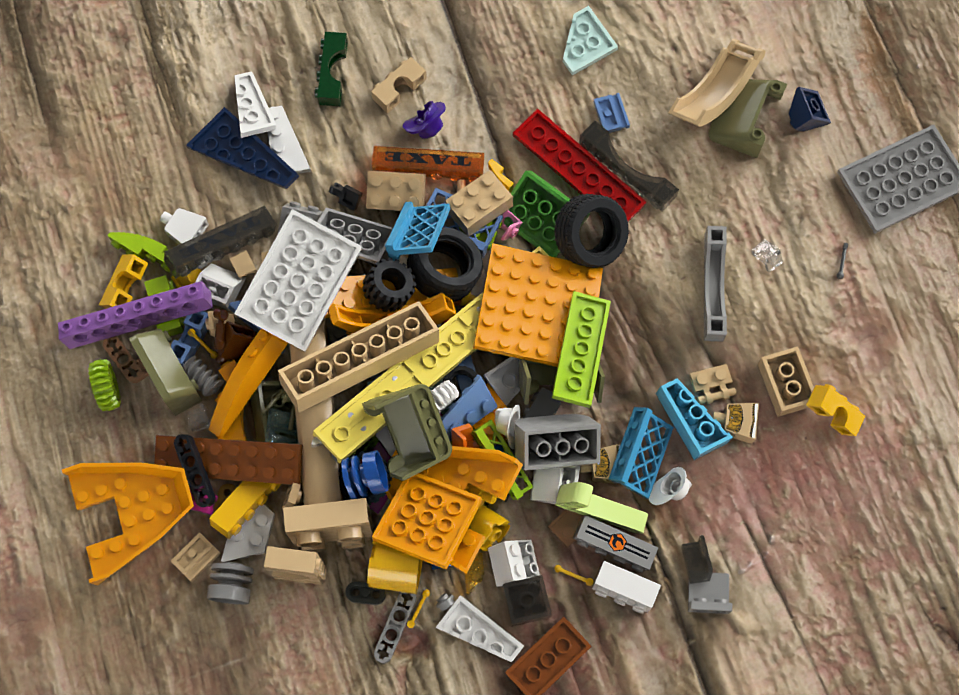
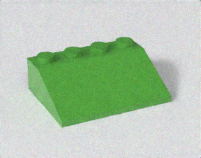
M525 171L511 192L513 207L509 211L523 222L518 234L536 248L540 246L549 256L556 258L560 254V250L555 241V222L561 208L570 198L533 171ZM589 213L586 217H584V219H583V221H582V223H581V225H580V228L582 227V225L584 224V222L587 220V218L589 217L590 213ZM506 217L504 224L509 227L513 224V220L510 217Z

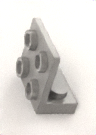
M690 571L688 612L731 613L732 603H729V574Z

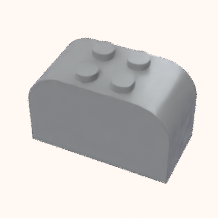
M562 414L521 418L515 421V458L523 464L522 469L524 470L600 463L601 424L589 416Z

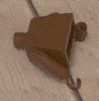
M215 309L213 316L218 319L214 342L218 355L215 360L220 365H223L228 360L238 362L257 335V332L252 328L229 321L224 324V321L228 319V312L223 309Z

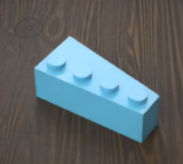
M678 378L662 385L655 393L694 460L726 445L733 438L729 432L727 433L721 427V424L716 419L714 420L710 416L707 409L694 399L695 396Z

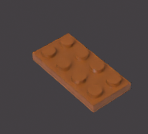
M563 617L519 658L505 674L524 695H542L592 646Z

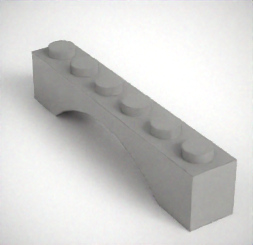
M707 226L704 233V341L723 342L727 335V316L724 298L727 235L726 227Z

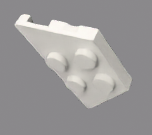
M259 505L255 510L254 516L242 524L240 532L236 536L233 535L230 539L227 538L221 562L244 559L252 555L265 553L275 514L265 505Z

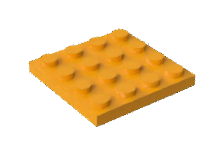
M418 473L402 481L374 531L372 539L447 570L482 503V497Z

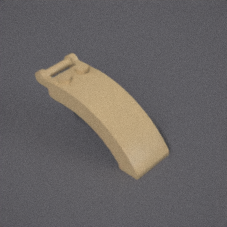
M732 39L727 48H722L714 64L700 83L685 96L677 97L668 113L699 127L713 121L741 93L760 60L764 58L765 50L761 48L756 49L740 43L737 39ZM740 50L742 52L753 55V57L748 58L743 55L737 54L734 51Z

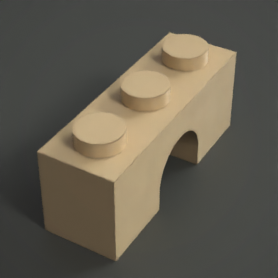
M412 57L407 61H402L394 72H390L386 76L384 81L373 87L371 91L372 100L388 114L400 103V94L395 89L400 85H407L412 90H415L427 79L426 70Z

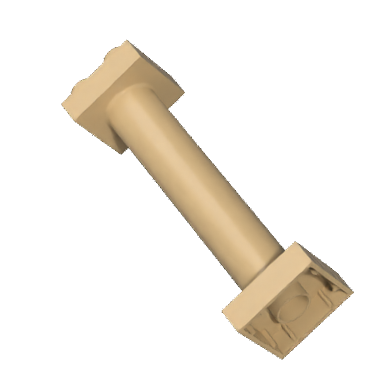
M261 252L262 262L268 252ZM326 318L323 319L306 352L289 343L291 364L328 346ZM333 396L300 413L295 407L298 444H303L301 466L303 505L283 508L285 533L294 546L301 547L302 551L323 552L326 550L325 542L333 541L341 542L343 549L360 548L366 545L365 538L372 537L373 535L372 514L366 498L344 500L339 485L340 464L331 457L332 453L323 443L317 447L311 446L312 440L315 438L313 431L335 413Z

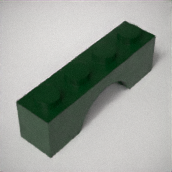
M325 32L324 38H321V49H323L322 55L319 54L321 69L317 71L319 86L315 87V98H318L319 105L341 107L342 85L340 81L332 77L330 71L337 61L346 58L348 47L347 33Z

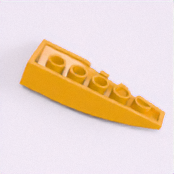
M262 328L258 331L241 356L222 391L208 429L220 439L223 438L288 342Z

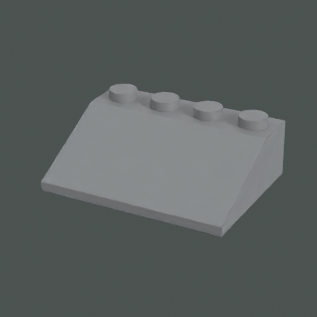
M326 208L317 221L319 224L362 246L363 248L357 257L358 259L375 264L381 259L386 260L389 257L385 245L393 227L330 208Z

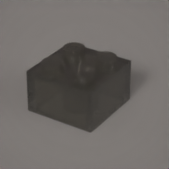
M542 575L503 584L502 588L512 627L551 618V608Z

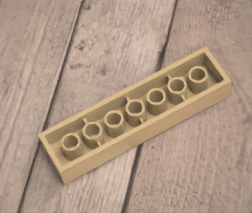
M418 301L278 370L280 384L300 413L439 343V328Z

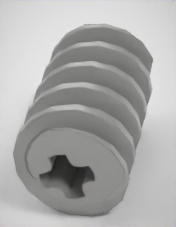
M193 356L183 364L184 371L190 380L194 378L199 387L197 390L202 391L204 396L215 394L222 386L224 380L216 381L218 375L215 374L211 377L213 370L205 371L208 366L204 364L200 367L202 360L194 361L196 356Z

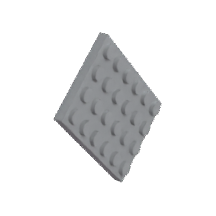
M931 125L840 168L837 172L875 234L959 194V163L935 125Z

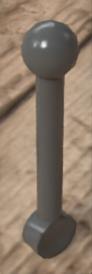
M845 242L842 248L840 269L837 273L838 279L844 278L843 268L848 243Z

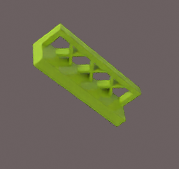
M492 420L471 432L481 449L495 450L494 444L502 445L504 453L515 457L501 434L496 430ZM488 426L494 432L492 440H489L484 432V429ZM522 468L517 478L523 479L527 486L520 490L514 481L509 491L512 500H518L524 496L525 492L533 488Z

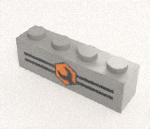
M586 515L581 517L573 539L577 540L578 545L585 548L591 546L595 548L596 553L603 556L609 554L614 557V561L621 564L627 562L632 565V569L639 572L650 570L658 547Z

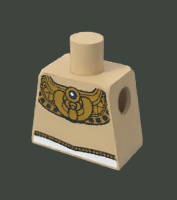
M759 403L727 404L724 413L713 412L712 418L723 425V429L727 433L729 432L734 439L752 444L756 440Z
M621 444L600 448V463L580 465V473L592 472V481L620 484L609 480V476Z

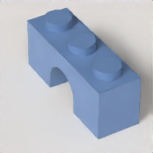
M205 311L187 315L183 322L185 328L182 336L178 341L173 340L171 348L182 366L188 359L195 356L200 346V343L194 337L188 335V330L194 329L196 335L202 341L208 331L205 323L208 313Z

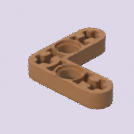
M114 336L104 339V349L129 382L138 383L149 376L140 358L135 361L118 337ZM111 341L115 343L119 351L115 352L109 343ZM121 355L128 356V361L124 364L118 362ZM131 366L138 376L135 378L131 376L132 374L128 367Z

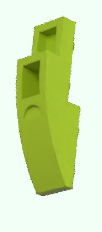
M110 232L107 235L111 240L110 244L118 250L122 248L126 251V254H134L142 260L146 257L152 263L156 261L168 273L170 271L176 273L180 269L178 262L168 256L170 252L167 246L156 240L125 232Z

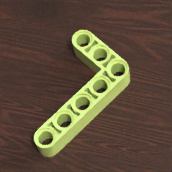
M574 482L560 485L555 503L556 506L634 533H644L648 518L646 512L592 494L593 486L586 483Z

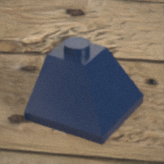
M803 87L796 88L788 113L791 119V126L795 130L805 132L830 124L831 121L818 91Z

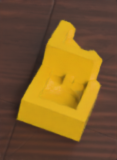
M491 159L488 162L489 170L495 174L511 193L514 183L502 175L504 168Z

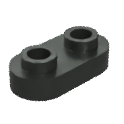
M351 582L345 590L346 597L353 603L379 605L386 598L384 589L370 588L365 582ZM358 589L360 591L359 595L353 596V590ZM374 592H379L380 595L378 598L375 599L372 597V594Z

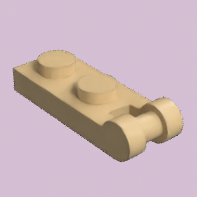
M293 482L287 489L282 509L294 507L300 502L303 492L300 490V484Z

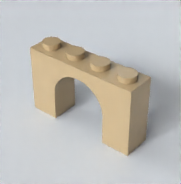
M267 546L264 568L273 571L272 577L274 579L322 585V581L326 580L328 569L317 552Z

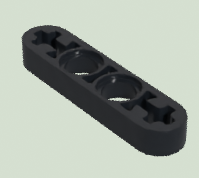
M180 434L174 440V447L181 466L185 470L194 500L199 507H210L214 504L216 497L195 441L191 435ZM184 440H186L187 443L185 444V446H182L181 443H183ZM190 456H193L195 459V464L192 467L187 463ZM197 474L202 477L200 485H196L194 481ZM205 495H207L208 498L205 502H203L202 498H204Z

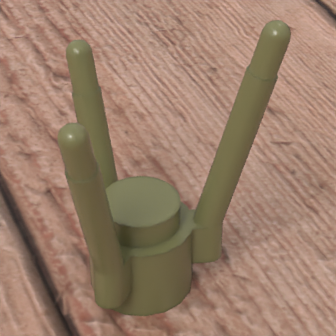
M284 388L279 389L277 395L262 411V415H265L280 397L283 399L282 403L292 402ZM294 404L292 405V410H291V416H290L289 428H288L289 431L292 430L293 424H294V418H295V406H294Z

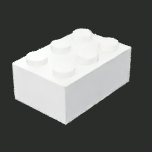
M604 561L592 589L596 590L595 594L606 598V596L614 598L615 603L623 606L625 604L631 605L634 611L644 614V611L648 613L653 607L661 585Z

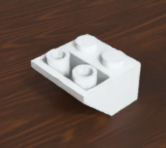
M211 263L200 272L195 283L203 281L211 291L212 304L230 311L228 309L229 303L235 301L246 277L239 278L237 273Z
M580 466L534 469L530 500L555 504L560 485L578 482Z
M531 540L504 541L488 547L497 587L511 586L540 579Z

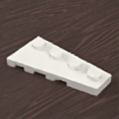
M248 72L235 75L241 138L276 130V123L253 73Z
M270 107L269 110L276 123V130L268 131L270 149L298 174L311 172L283 107Z

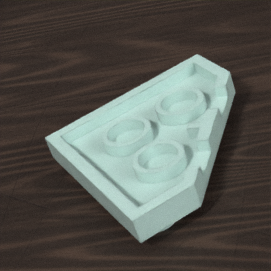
M589 6L573 15L563 63L572 75L618 50L617 44Z

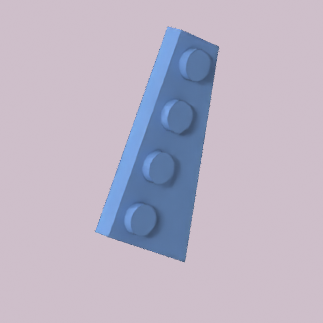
M480 375L473 379L474 382L469 388L466 387L464 389L463 395L456 403L453 402L448 407V412L443 417L440 416L450 442L452 441V428L467 423L473 426L498 407Z

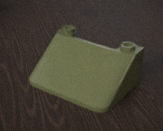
M749 79L734 102L713 120L708 132L709 138L713 142L758 158L765 141V134L761 129L754 128L766 96L781 100L787 84L778 80Z
M417 384L362 403L364 411L368 415H383L398 455L391 457L387 463L390 477L404 481L447 459L451 455V443L430 388L427 385Z

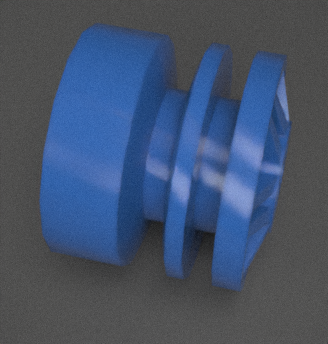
M377 450L364 453L362 455V463L357 456H353L351 460L350 458L342 459V477L351 499H360V495L363 498L367 497L368 487L373 495L388 491L389 486L385 465Z

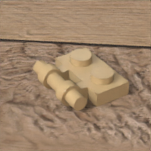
M727 364L689 374L694 393H703V396L697 397L699 404H711L715 400L730 399V396L737 394L735 388H726V385L733 382ZM719 387L720 390L719 392L711 393L709 391V389Z

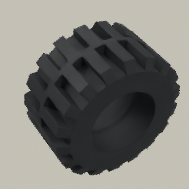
M387 258V260L381 259L372 266L363 280L364 286L362 290L366 292L364 294L365 298L370 300L368 303L370 305L374 304L378 310L382 308L383 312H387L388 309L390 312L401 309L415 291V275H411L412 270L410 268L407 269V265L404 262L403 264L399 263L400 260L395 259V261L392 258ZM382 280H388L393 283L397 291L385 287Z

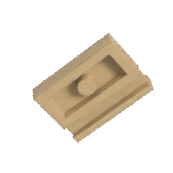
M199 532L171 562L193 582L221 553Z

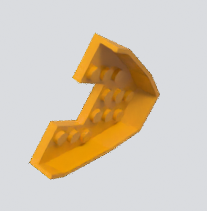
M452 446L451 455L447 459L419 474L464 491H468L470 485L505 501L523 464L517 458L500 450ZM396 450L393 453L392 457L398 455ZM393 477L392 481H390V489L385 492L390 501H392L402 483L401 480ZM468 528L450 565L467 574L485 536Z
M79 463L62 469V473L69 476L77 510L115 499L123 534L86 547L93 578L89 579V583L97 586L150 548L194 507L184 468L149 463Z

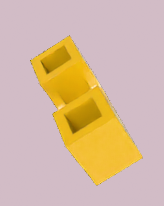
M134 254L122 255L99 305L107 309L131 302L133 297L128 294L129 288L136 280H141L148 263Z
M829 384L824 386L815 385L806 406L817 415L833 416L830 426L841 435L857 436L865 415L859 411L857 406L849 403L845 396L836 392L835 387Z

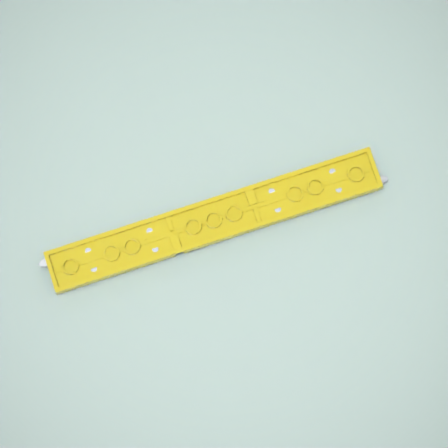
M540 246L532 251L533 253L549 256ZM483 292L439 327V343L389 368L313 431L315 438L312 440L311 446L317 447L323 443L332 453L331 457L341 464L342 459L348 458L386 426L382 414L378 416L368 415L364 411L362 403L417 384L432 387L477 350L473 349Z

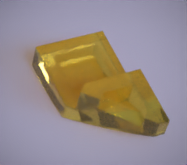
M477 553L467 574L464 573L467 595H470L472 589L483 581L485 573L482 553Z

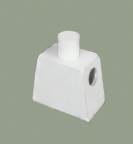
M178 208L173 215L164 212L160 218V221L166 224L164 231L167 236L182 248L197 243L209 225L206 217Z

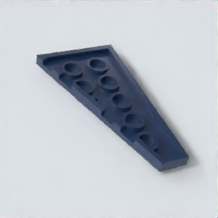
M225 107L186 145L188 149L284 189H288L299 177L297 172L256 135L241 138L239 120Z

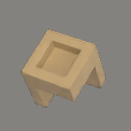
M247 251L229 258L239 278L251 273L254 276L256 275L257 270Z

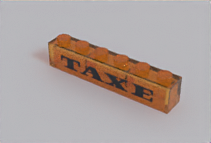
M374 146L372 171L426 174V177H431L435 180L448 178L452 181L463 179L473 182L484 173V153Z

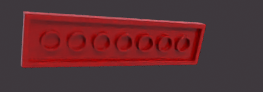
M538 108L513 132V137L580 195H602L615 200L623 208L628 222L646 205L647 202Z

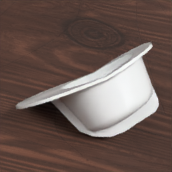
M515 405L514 408H498L495 411L496 430L507 437L511 449H515V421L520 419L519 405Z
M676 467L656 481L653 485L649 501L653 505H662L671 499L676 501L683 499L692 486L691 482L686 478V471L681 467Z

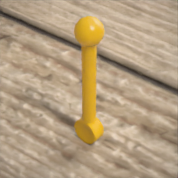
M194 329L188 330V335L194 337L210 353L211 358L215 359L218 355L217 352L212 351L196 335Z
M560 565L554 567L555 572H562L585 582L587 586H592L594 583L592 578L586 579L563 569Z
M428 589L423 590V596L413 617L407 622L409 628H414L415 619L426 597L430 595Z

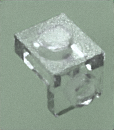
M766 239L751 249L752 255L765 263L768 272H771L783 262L780 249Z

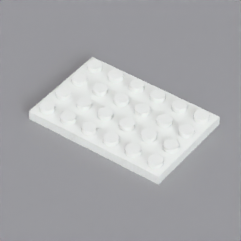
M292 209L234 314L306 352L363 247Z

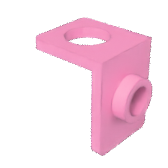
M507 210L502 214L501 228L506 231L501 237L502 241L509 238L513 239L518 234L519 228L523 223ZM506 217H510L513 220V224L509 227L504 224Z

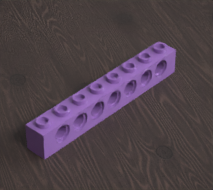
M203 281L62 321L58 323L59 340L69 349L208 310L213 308L211 291Z

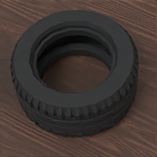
M594 194L578 195L566 202L557 216L554 229L556 245L560 253L567 260L575 264L592 268L605 267L614 262L625 248L629 234L628 220L623 208L612 198ZM596 211L603 222V236L596 247L586 250L580 241V225L584 217L590 212Z
M443 227L433 252L446 254L455 260L460 267L461 276L448 277L435 270L428 258V254L432 252L409 254L407 269L410 268L412 270L411 275H415L414 282H416V288L420 293L428 298L444 293L454 302L467 296L482 275L483 260L478 247L467 235L456 229Z

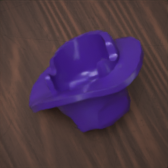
M429 101L426 103L424 110H418L415 117L403 123L404 130L411 134L418 133L422 139L434 137L443 127L440 117L446 110L443 102L434 103Z

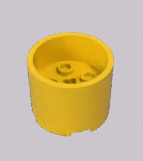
M373 541L372 544L374 545L368 566V587L417 594L423 560Z

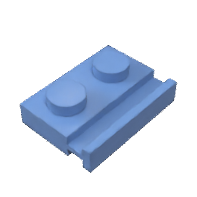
M619 93L613 96L608 95L594 99L593 103L604 134L630 127Z

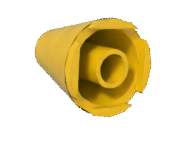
M483 505L480 510H477L469 529L485 536L480 549L488 551V547L493 546L492 544L495 541L499 543L506 536L510 529V521Z

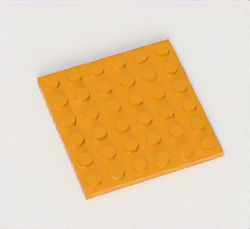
M492 243L473 349L558 367L572 293L575 291L599 298L603 268L585 267L569 260Z

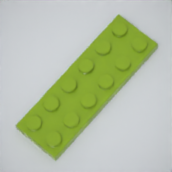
M575 291L572 293L552 399L587 408L591 407L611 301Z

